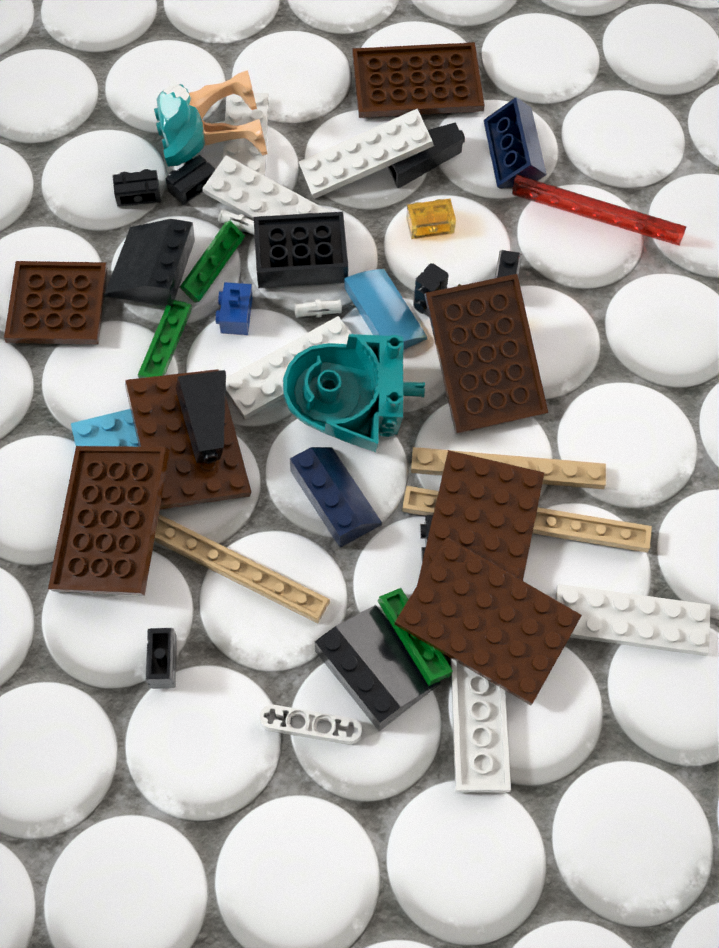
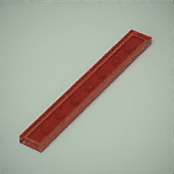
M516 175L512 194L675 245L680 246L687 227L523 176Z

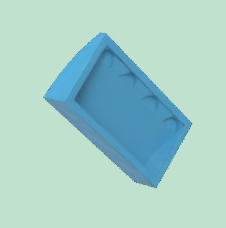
M385 269L364 271L344 279V289L373 335L402 336L403 350L427 340V335Z

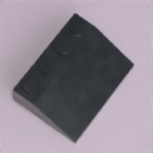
M343 211L253 217L258 288L344 283V279L348 277V257Z
M167 219L130 227L105 291V296L172 307L195 242L193 222Z
M376 605L336 625L314 641L315 652L378 731L382 730L440 685V681L430 686L427 684L390 621Z

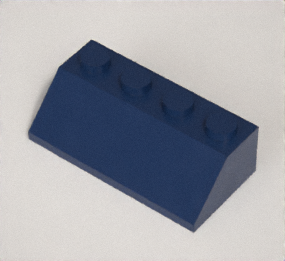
M515 97L483 120L496 184L499 189L531 186L547 175L530 106Z
M310 447L290 458L291 473L340 548L382 525V521L332 447Z

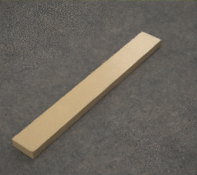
M159 514L155 542L317 624L319 623L330 604V599Z

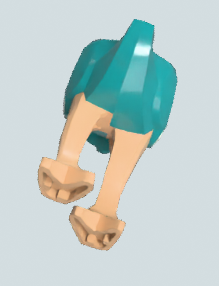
M248 70L238 73L223 83L206 85L198 91L189 93L183 84H177L160 92L156 98L157 108H154L157 121H160L156 123L159 136L164 138L162 139L163 151L168 167L179 166L198 154L205 145L245 138L257 148L262 156L268 154L260 119L236 126L226 123L211 124L202 120L212 105L232 94L241 96L251 110L257 109Z

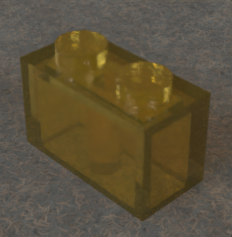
M451 198L407 204L406 219L411 239L452 234L455 232L456 217Z

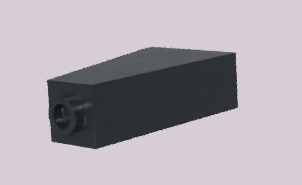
M456 122L429 129L428 132L433 141V147L388 166L397 188L403 187L462 152L465 136L463 131L459 130Z
M220 370L178 376L176 392L196 463H214L221 459L224 448L226 371Z

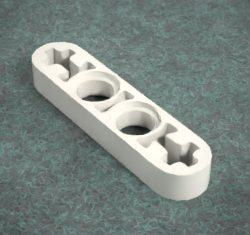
M267 705L260 712L262 727L271 732L347 745L357 743L362 736L360 722L349 717L279 705ZM271 712H275L277 718L284 719L283 714H288L286 717V727H282L283 723L281 720H274L273 724H269L265 716H270ZM293 717H303L306 721L305 725L301 729H294L290 725ZM322 720L330 722L332 726L331 730L326 734H322L316 729L317 724ZM336 722L340 723L339 729L346 730L349 725L354 726V731L358 733H353L352 737H347L345 731L338 730V736H334Z

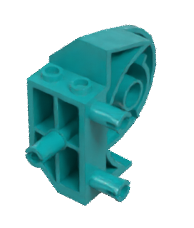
M349 334L347 344L326 343L310 346L293 358L288 364L283 377V397L289 411L298 420L320 432L372 452L377 451L379 434L383 437L398 435L403 420V396L421 398L425 396V382H403V337L398 335Z

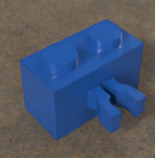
M224 282L223 291H219L218 304L221 305V309L216 311L215 319L216 324L220 326L222 334L248 335L253 301L252 284Z

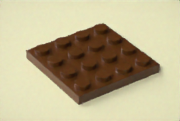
M16 261L4 334L5 342L99 344L108 269L107 263Z

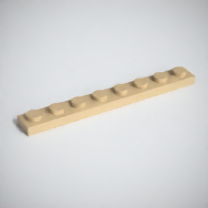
M413 447L411 473L442 476L448 450ZM454 451L545 472L542 484L593 489H604L606 486V463Z

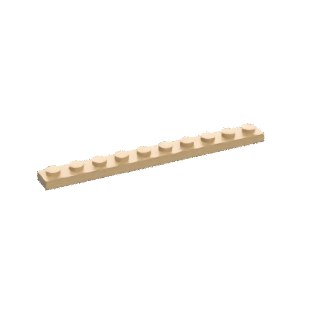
M406 486L402 512L424 516L433 515L439 491ZM538 507L533 534L648 553L652 526Z

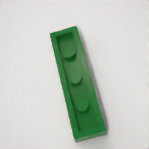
M231 220L225 222L179 287L194 303L200 302L245 237Z
M174 300L172 307L166 306L138 372V378L163 376L166 374L192 311L191 304Z
M402 588L379 596L377 602L427 684L430 686L450 677L453 670L440 651L394 625L408 601Z

